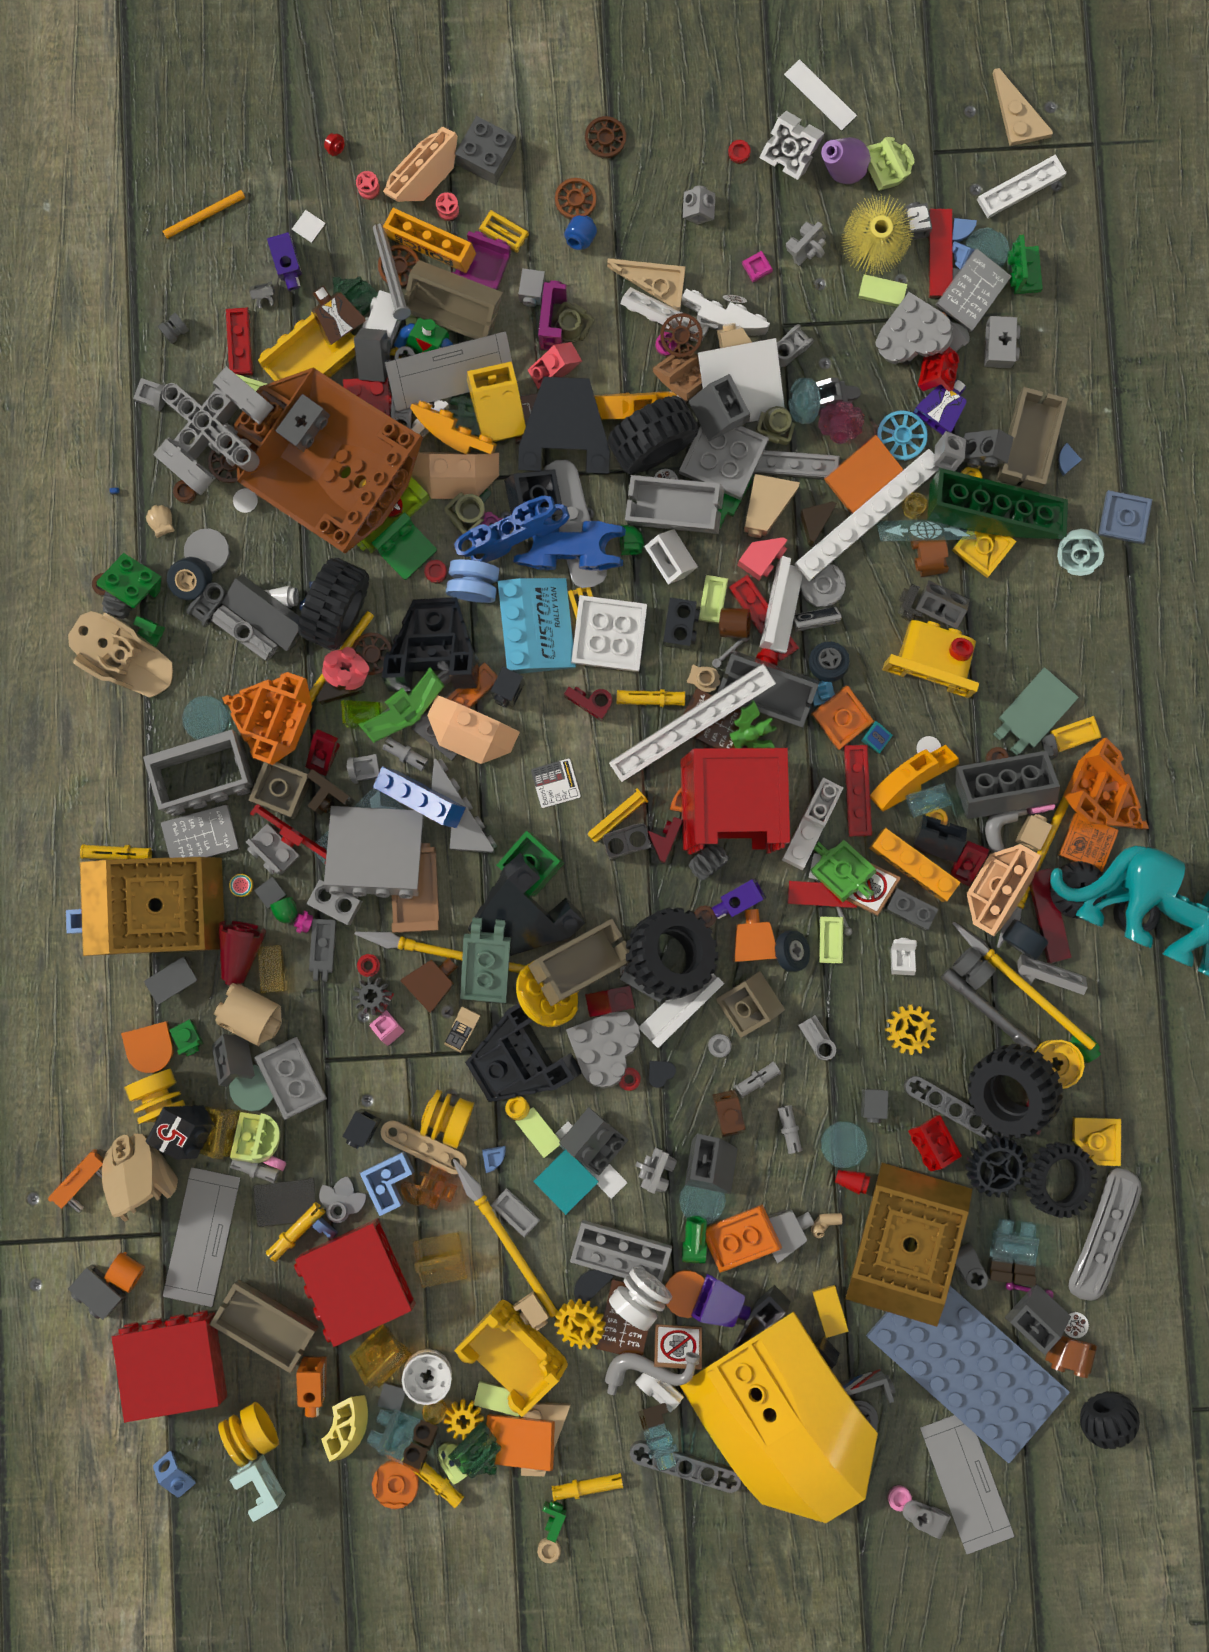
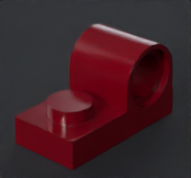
M568 687L564 693L566 699L601 722L604 720L612 706V696L607 690H595L590 698L587 699L585 697L587 694L578 687L574 689ZM599 696H604L608 702L605 706L600 707L596 705L595 699Z

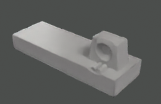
M1022 954L1017 961L1018 974L1030 985L1037 978L1082 995L1085 994L1088 988L1085 976L1039 960H1033Z

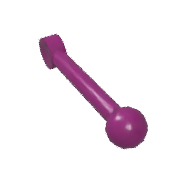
M1013 1282L1006 1283L1007 1290L1016 1289L1028 1292L1031 1289L1015 1285ZM1049 1289L1045 1290L1053 1298V1292Z

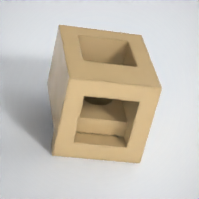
M534 1291L514 1304L516 1311L521 1309L522 1312L519 1314L526 1325L530 1324L536 1331L548 1323L546 1319L549 1318V1314Z

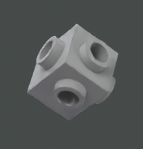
M695 186L693 189L684 192V219L697 225L714 220L715 193L707 190L704 186Z

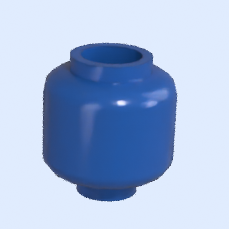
M577 215L573 217L564 232L567 244L575 250L588 248L597 234V227L588 216Z

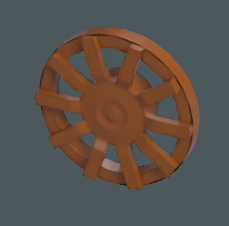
M570 178L563 181L555 193L557 210L567 219H572L577 215L589 216L596 206L595 189L588 181L581 178ZM575 183L582 184L580 189L575 187ZM568 184H572L570 191L565 187ZM586 186L590 191L584 194L583 190ZM561 190H563L567 194V196L559 195ZM590 195L593 197V201L584 199ZM558 199L567 200V202L560 205ZM583 204H589L591 207L587 209ZM569 205L570 207H569L568 211L565 212V211L563 210V208H565V207H567V206ZM580 207L584 211L582 214H579ZM573 208L576 211V215L570 214Z
M391 246V252L398 250V256H393L400 285L401 287L407 286L409 277L406 272L410 273L412 270L408 266L415 265L419 260L418 256L407 246ZM401 250L408 252L405 257L401 256ZM412 255L415 260L407 262L408 258ZM380 257L378 261V270L381 278L387 283L386 276L384 275L385 272L384 270H382V261ZM402 275H403V276L405 277V279H406V281H404V282H401V276H402Z

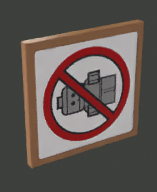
M870 863L876 868V873L866 882V885L874 891L873 896L867 899L860 891H857L848 897L846 901L879 916L900 882L901 877Z
M655 1325L654 1367L686 1369V1353L693 1352L700 1356L695 1369H702V1327Z

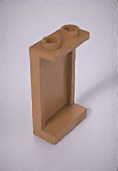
M421 843L418 881L419 895L413 896L410 899L400 898L399 895H392V933L440 931L436 848L430 847V843Z

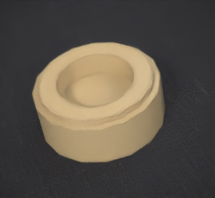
M547 1538L540 1541L537 1553L541 1561L553 1563L558 1560L561 1546L557 1540L555 1543L547 1540Z

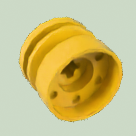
M1047 1040L1037 1045L1033 1050L1035 1053L1038 1051L1043 1054V1058L1046 1061L1049 1060L1053 1063L1052 1058L1060 1061V1064L1057 1065V1070L1055 1068L1052 1069L1054 1072H1058L1060 1077L1058 1082L1062 1083L1063 1089L1076 1084L1082 1077L1085 1067L1084 1058L1080 1050L1071 1042Z
M171 1069L153 1074L124 1087L130 1102L137 1100L142 1102L140 1106L133 1110L134 1114L143 1110L146 1112V1115L137 1118L138 1124L156 1122L163 1107L185 1106L184 1100L172 1102L173 1098L181 1095L180 1091L168 1092V1088L176 1083Z
M437 1089L424 1111L420 1135L426 1137L429 1129L433 1128L431 1139L435 1140L441 1131L444 1133L443 1144L457 1149L470 1119L474 1102L459 1098L455 1106L450 1105L452 1094L448 1093L444 1102H441L443 1091Z
M257 1402L243 1408L240 1411V1418L233 1414L229 1417V1420L225 1419L218 1424L219 1434L224 1447L239 1467L246 1466L249 1460H256L257 1450L261 1454H266L279 1445L278 1435L269 1415Z

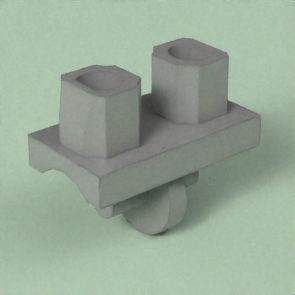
M806 222L800 229V234L803 238L799 241L793 237L786 243L787 251L793 256L794 263L798 266L807 258L812 259L814 255L821 258L825 254L822 247L826 244V235L822 230L823 224L817 222L815 225Z
M655 1147L652 1157L646 1155L644 1163L636 1162L635 1166L641 1168L638 1177L643 1179L640 1187L654 1194L655 1191L666 1192L669 1180L661 1177L663 1169L672 1172L677 1160L670 1157L667 1152Z

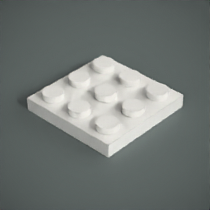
M580 595L571 664L639 672L647 604Z

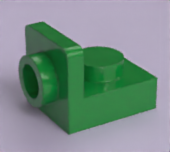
M136 616L133 625L140 627L137 634L154 647L158 646L166 627Z
M192 1019L169 1030L179 1049L177 1050L179 1055L186 1054L188 1057L200 1051L198 1047L204 1044Z
M545 1501L542 1511L554 1516V1518L549 1516L545 1530L548 1531L547 1540L555 1543L567 1510L559 1502L550 1501L549 1503Z

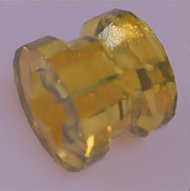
M920 493L909 494L902 505L904 515L911 519L920 517L927 507L925 496Z
M443 1399L435 1404L424 1405L422 1410L424 1420L431 1424H439L445 1417L447 1405Z

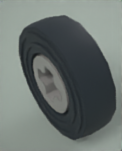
M785 931L776 940L775 955L778 963L787 972H797L806 968L809 963L810 947L807 939L799 931Z

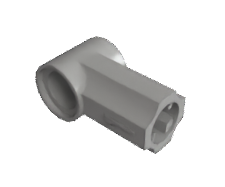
M816 1015L798 1025L818 1059L826 1061L835 1056L836 1046L830 1040ZM821 1044H828L830 1046L831 1053L829 1056L824 1057L819 1053Z

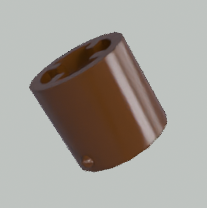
M722 608L719 618L720 637L749 638L751 631L750 609Z

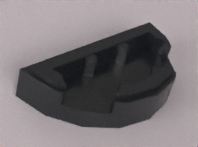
M595 1269L587 1270L581 1274L575 1284V1302L581 1299L582 1304H586L614 1275Z

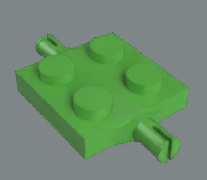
M845 840L830 850H827L820 842L817 845L815 844L813 850L822 857L811 868V873L842 902L857 891H860L867 899L873 896L874 891L866 885V882L876 873V868Z

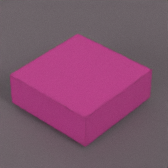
M762 251L742 261V265L753 283L773 271Z

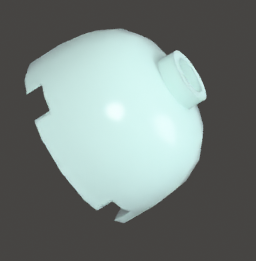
M1077 529L1067 533V537L1060 541L1057 557L1060 566H1063L1072 575L1083 576L1094 572V569L1098 566L1100 567L1104 558V547L1100 537L1087 529Z

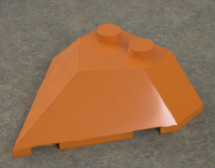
M289 672L281 674L280 678L272 681L268 679L240 690L239 694L222 697L224 703L228 705L232 712L230 715L242 738L248 743L252 757L271 765L296 749L312 708L307 679Z
M1103 738L1078 761L1064 797L1087 823L1149 829L1146 820L1142 821L1139 811L1141 805L1129 773L1125 774L1121 761L1124 759L1121 751L1108 738Z

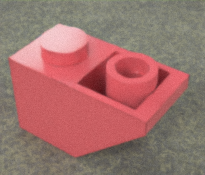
M572 342L555 344L528 369V372L537 388L540 389L543 377H563L578 366L582 360Z
M782 537L752 542L740 558L737 566L759 581L763 576L767 578L774 568L771 565L776 558L780 560L786 552L787 548L785 545L787 539Z

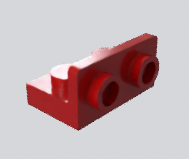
M949 346L941 354L937 353L924 357L918 387L922 391H926L942 384L948 392L952 391L959 363L957 352Z
M940 1115L934 1116L920 1126L908 1131L913 1144L922 1156L924 1165L929 1171L943 1169L962 1156Z

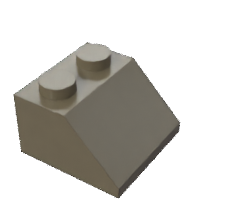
M761 971L716 999L740 1038L768 1023L785 1011Z

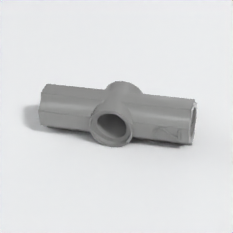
M224 605L213 614L211 619L213 623L266 662L275 654L278 648L277 644ZM248 628L250 630L249 636L240 638L241 630Z

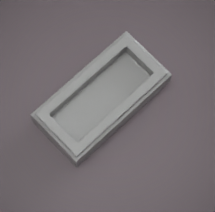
M508 1188L491 1204L523 1237L540 1221Z

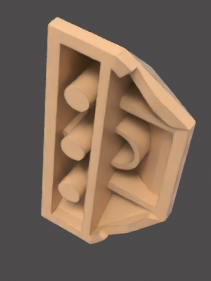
M441 127L437 133L431 134L422 140L390 174L386 188L383 191L384 194L398 202L424 201L454 168L457 134L445 127Z
M418 452L411 476L428 493L431 499H454L461 492L464 495L474 494L479 497L499 476V453L470 452L466 455L462 452Z
M439 695L434 699L427 715L439 746L480 764L511 753L520 733L495 719Z
M1021 844L989 855L967 892L973 925L993 936L997 934L1010 919L1032 882L1041 855Z

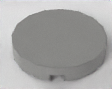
M210 528L200 529L193 532L187 538L184 546L185 558L196 557L203 560L210 568L211 574L227 564L230 557V546L220 532Z
M829 564L811 581H808L803 575L800 589L803 597L809 604L815 607L826 608L836 604L841 599L845 591L846 581L842 571L837 566Z

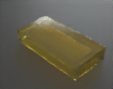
M282 945L260 947L258 960L261 993L285 991Z

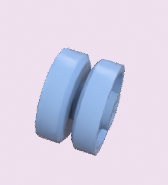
M463 559L450 561L449 575L455 579L447 581L446 594L464 601L492 603L496 599L497 589L491 584L498 581L500 570L495 565L485 562Z

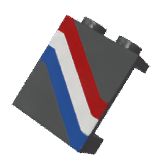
M881 1369L840 1382L848 1395L881 1385L882 1392L889 1403L894 1402L892 1394L896 1393L893 1382L889 1379L888 1374H883Z

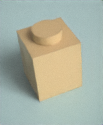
M1041 815L1028 816L1015 842L1034 851H1039L1052 825L1047 823L1048 819Z

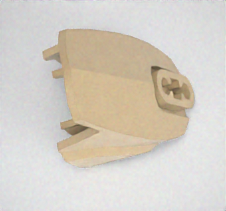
M90 611L80 615L68 634L69 647L77 654L73 660L76 666L102 681H110L149 698L160 694L171 686L173 662L143 637L134 632L129 625L106 612L100 614ZM84 627L88 628L87 635L82 634V629ZM100 639H106L108 641V644L105 648L101 646V643L99 642Z
M134 1134L131 1137L128 1135L119 1136L105 1154L102 1165V1184L107 1204L114 1218L120 1216L126 1222L129 1220L126 1213L130 1210L134 1214L136 1207L144 1204L153 1196L156 1200H159L162 1193L168 1199L176 1191L177 1176L160 1151L146 1143V1138L143 1134Z

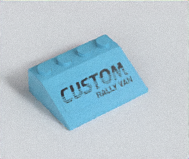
M519 578L498 581L507 669L523 674L576 668V664H571L573 637L566 578Z

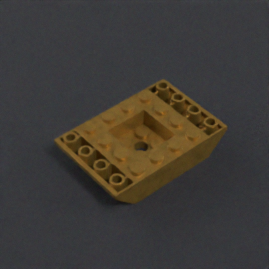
M176 857L80 862L83 956L220 950L219 926L220 922L224 921L222 858ZM156 898L161 901L162 907L160 911L153 912L149 909L148 904L151 899Z
M881 1162L845 1299L937 1327L945 1306L969 1213L973 1189ZM909 1237L914 1238L917 1242L916 1249L911 1252L906 1251L903 1247L904 1240Z

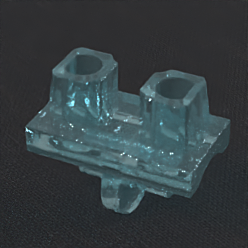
M945 783L906 796L907 805L913 818L952 805L946 792Z

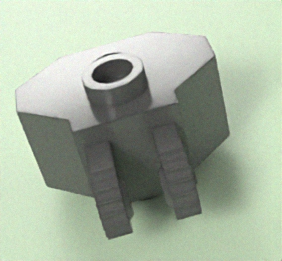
M828 378L816 382L806 390L809 398H816L817 404L809 407L812 415L837 413L841 411L840 408L846 404H851L853 400L858 399L861 395L859 387L845 386V382L840 381L839 378Z

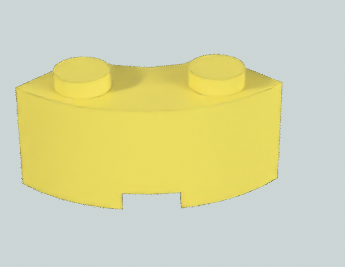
M365 1395L350 1397L332 1407L334 1415L332 1427L328 1434L321 1439L329 1462L341 1460L349 1456L363 1439L368 1422V1407Z

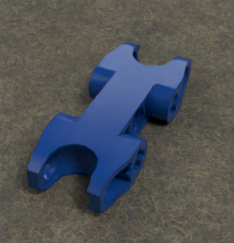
M540 496L517 506L513 510L512 515L492 525L481 524L470 529L456 540L454 546L457 555L471 556V560L487 563L506 555L512 546L534 535L541 537L555 531L568 521L570 515L567 506L554 504V500L550 496ZM548 501L549 507H540L541 503ZM562 510V518L554 521L552 519L554 512ZM470 540L472 547L462 551L463 542ZM483 553L484 556L481 559H477L476 554Z
M601 521L582 522V532H559L558 528L545 536L534 535L532 536V549L528 553L514 556L513 562L517 565L538 570H555L557 559H579V568L589 571H603L623 566V560L614 555H607L605 547L610 539L625 536L626 529L623 526Z

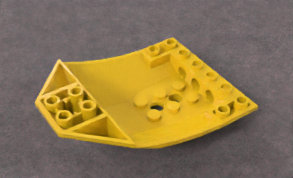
M795 1312L790 1313L698 1372L688 1383L679 1385L722 1455L743 1484L762 1505L827 1523L866 1499L878 1432L872 1427L838 1381ZM752 1388H758L761 1390V1400H755L752 1398ZM766 1408L775 1410L777 1415L775 1421L770 1422L765 1419L764 1410Z

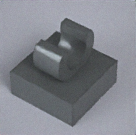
M272 282L250 287L252 300L257 299L256 304L259 309L262 308L261 299L263 298L269 300L270 306L273 305L274 299L272 295H274V287Z

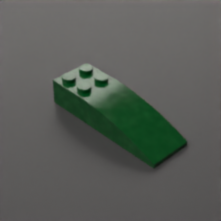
M943 468L938 469L930 483L927 520L993 535L1037 539H1063L1067 537L1068 499Z

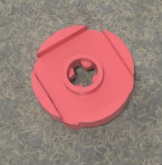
M350 647L328 653L323 661L322 674L328 683L337 688L338 685L346 686V690L357 689L364 684L369 672V666L366 661ZM342 667L347 668V669H349V671H347L346 669H345V670H341V668H342Z

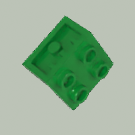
M1024 234L1019 235L1015 243H1013L1011 251L1008 252V264L1012 265L1010 286L1014 287V294L1041 292L1043 286L1039 246L1025 247Z
M405 512L372 542L374 549L404 580H407L437 552V548L418 530Z
M123 553L97 580V586L130 607L135 608L147 594L156 597L160 593L162 576Z

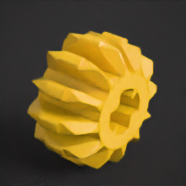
M461 1399L460 1406L454 1401L452 1402L453 1409L447 1408L445 1412L449 1417L444 1418V1423L451 1424L446 1431L450 1433L455 1430L454 1439H457L459 1434H462L463 1441H466L467 1433L474 1438L476 1437L475 1430L481 1431L482 1425L478 1422L484 1421V1416L477 1415L481 1412V1407L473 1409V1400L470 1401L469 1406L466 1405L465 1399ZM461 1415H465L466 1419H470L467 1421V1424H463V1421L460 1420Z

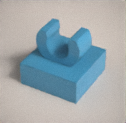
M819 681L812 702L813 707L822 705L835 695L832 682Z

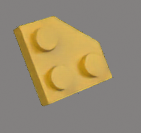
M967 531L966 534L970 536H963L952 551L988 578L1017 541L1010 536Z
M1073 1117L1072 1141L1079 1148L1083 1149V1152H1087L1090 1155L1089 1158L1093 1160L1094 1164L1121 1166V1119Z

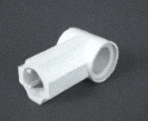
M642 1373L635 1381L637 1386L648 1396L652 1395L660 1404L666 1403L667 1410L670 1413L684 1398L672 1385L645 1373Z

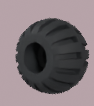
M1082 861L1070 862L1060 868L1064 883L1075 889L1080 886L1086 887L1091 885L1103 875L1097 867ZM1050 885L1051 898L1056 908L1068 917L1081 919L1076 916V913L1085 901H1067L1057 895ZM1107 894L1097 898L1093 906L1101 902L1102 898L1105 899Z
M1107 1391L1102 1394H1096L1094 1397L1089 1398L1088 1402H1085L1081 1409V1429L1086 1438L1097 1447L1103 1449L1124 1447L1133 1441L1139 1430V1413L1133 1402L1121 1393L1113 1391L1109 1393Z

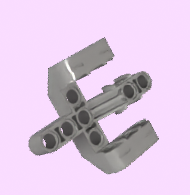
M227 366L224 367L213 381L216 389L203 405L174 383L166 384L161 393L163 400L184 417L188 423L174 440L169 437L168 439L166 438L153 455L199 495H202L216 478L195 460L208 445L219 455L222 453L226 457L227 463L232 467L236 464L243 470L251 472L259 465V456L249 448L252 443L246 439L239 438L236 435L238 431L226 423L236 410L240 408L260 425L274 408ZM178 393V396L173 400V396ZM224 402L223 407L218 410L219 405ZM194 406L192 412L188 413L189 409ZM209 420V424L204 427L205 422ZM195 437L194 442L190 444V440ZM232 441L231 447L227 448V444ZM249 455L247 461L243 462V458Z

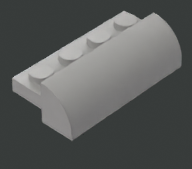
M582 1220L570 1262L623 1278L630 1276L629 1273L633 1267H639L662 1282L672 1251V1245Z

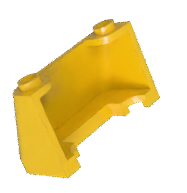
M500 1300L454 1351L462 1362L473 1364L477 1360L510 1392L508 1395L510 1409L523 1417L559 1382L568 1363L563 1354L538 1330L536 1331L530 1324L526 1325L520 1317V1312L516 1311L512 1304L506 1300Z

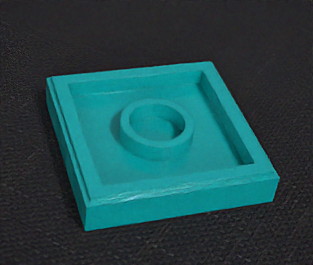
M565 1149L533 1182L566 1215L599 1181Z

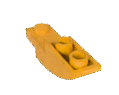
M672 391L594 395L601 419H625L635 411L658 399H664L667 396H677Z
M419 400V403L411 404V410L424 427L453 449L466 455L471 452L472 447L489 454L495 452L497 444L492 442L493 438L480 434L479 437L471 434L472 430L463 426H459L458 429L455 428L458 419L453 417L454 413L445 409H440V412L431 409L432 404Z
M947 745L931 753L925 749L889 774L870 794V798L882 811H885L920 792L921 784L957 766L959 758Z

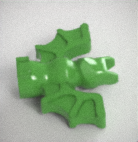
M754 700L747 707H741L740 717L734 720L739 730L729 735L735 748H742L744 745L747 748H775L771 740H757L759 736H764L777 729L776 726H770V723L773 721L772 718L760 721L756 725H750L760 715Z

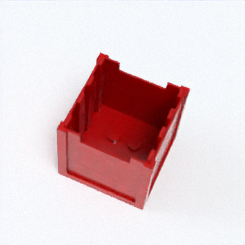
M788 748L692 749L681 759L683 851H688V855H692L700 850H704L705 844H718V839L752 838V850H766V854L785 848V844L790 843Z

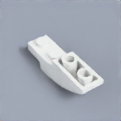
M686 289L682 295L681 304L697 312V320L709 325L711 329L721 330L725 324L736 323V326L742 327L748 336L766 335L770 323L767 322V319L762 315H754L748 312L747 308L741 304L730 302L727 309H724L719 302L705 299L696 290L690 291Z
M822 778L782 858L784 862L800 870L804 869L843 787Z

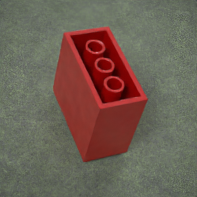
M379 1218L305 1251L295 1259L296 1264H294L296 1273L299 1277H303L306 1284L304 1286L305 1293L309 1299L312 1298L316 1306L313 1308L318 1321L322 1320L325 1327L323 1329L325 1339L328 1343L331 1342L333 1347L412 1311L416 1304Z
M207 1310L194 1312V1315L186 1318L184 1314L171 1316L169 1320L163 1322L161 1318L148 1320L147 1323L139 1325L138 1322L128 1323L124 1327L119 1328V1332L111 1336L124 1423L218 1407L228 1397L218 1330L209 1325L215 1313L208 1314Z

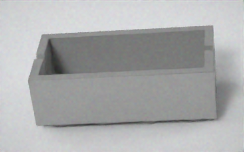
M631 475L628 496L637 501V504L632 500H627L625 521L635 526L719 534L721 513L718 509H722L725 489L720 483Z

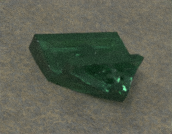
M333 277V294L341 292L362 316L370 311L371 301L373 297L377 298L378 292L367 281H363L361 277L356 279Z
M481 1421L450 1453L448 1458L462 1474H467L471 1479L479 1474L495 1475L497 1467L494 1464L501 1446L496 1443V1437Z

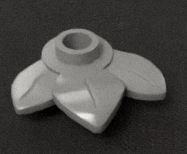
M346 1176L340 1179L334 1188L322 1185L319 1199L326 1207V1214L329 1220L341 1223L348 1218L349 1214L357 1213L362 1209L366 1200V1194L354 1193L353 1183ZM339 1206L342 1208L341 1215L335 1214V1207Z

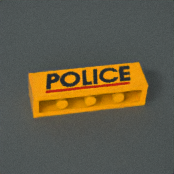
M392 208L383 225V229L389 239L464 273H467L476 256L471 242L398 209Z
M887 828L881 830L869 847L870 850L942 902L948 901L961 883Z

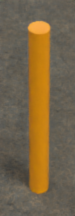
M239 190L163 230V233L168 239L243 200L245 196L242 190Z

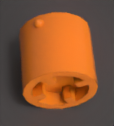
M120 1252L110 1265L104 1279L106 1283L110 1282L130 1293L142 1276L145 1266L127 1256L126 1252Z

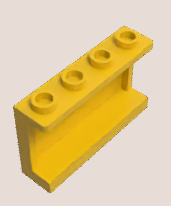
M311 312L307 319L297 322L289 334L282 335L277 340L276 345L271 349H265L261 353L258 362L273 381L313 367L330 378L356 356L355 336L349 332L332 345L327 344Z

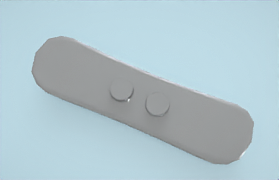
M555 460L546 465L544 470L555 469L562 505L567 506L570 515L568 521L559 528V532H582V522L591 520L578 470L568 460ZM562 515L555 516L556 521L562 518ZM566 559L572 581L581 588L594 587L602 583L607 576V570H583L579 568V559Z
M1116 1168L1109 1173L1090 1232L1069 1279L1068 1287L1070 1293L1079 1299L1089 1301L1098 1299L1104 1294L1110 1282L1142 1191L1138 1176L1127 1169Z

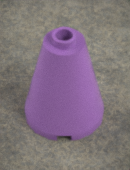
M849 137L830 140L824 144L821 151L827 170L835 181L843 184H853L866 175L871 157L869 149L859 139Z

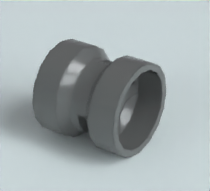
M176 313L170 316L169 321L162 322L157 326L171 344L177 341L179 335H184L189 331Z

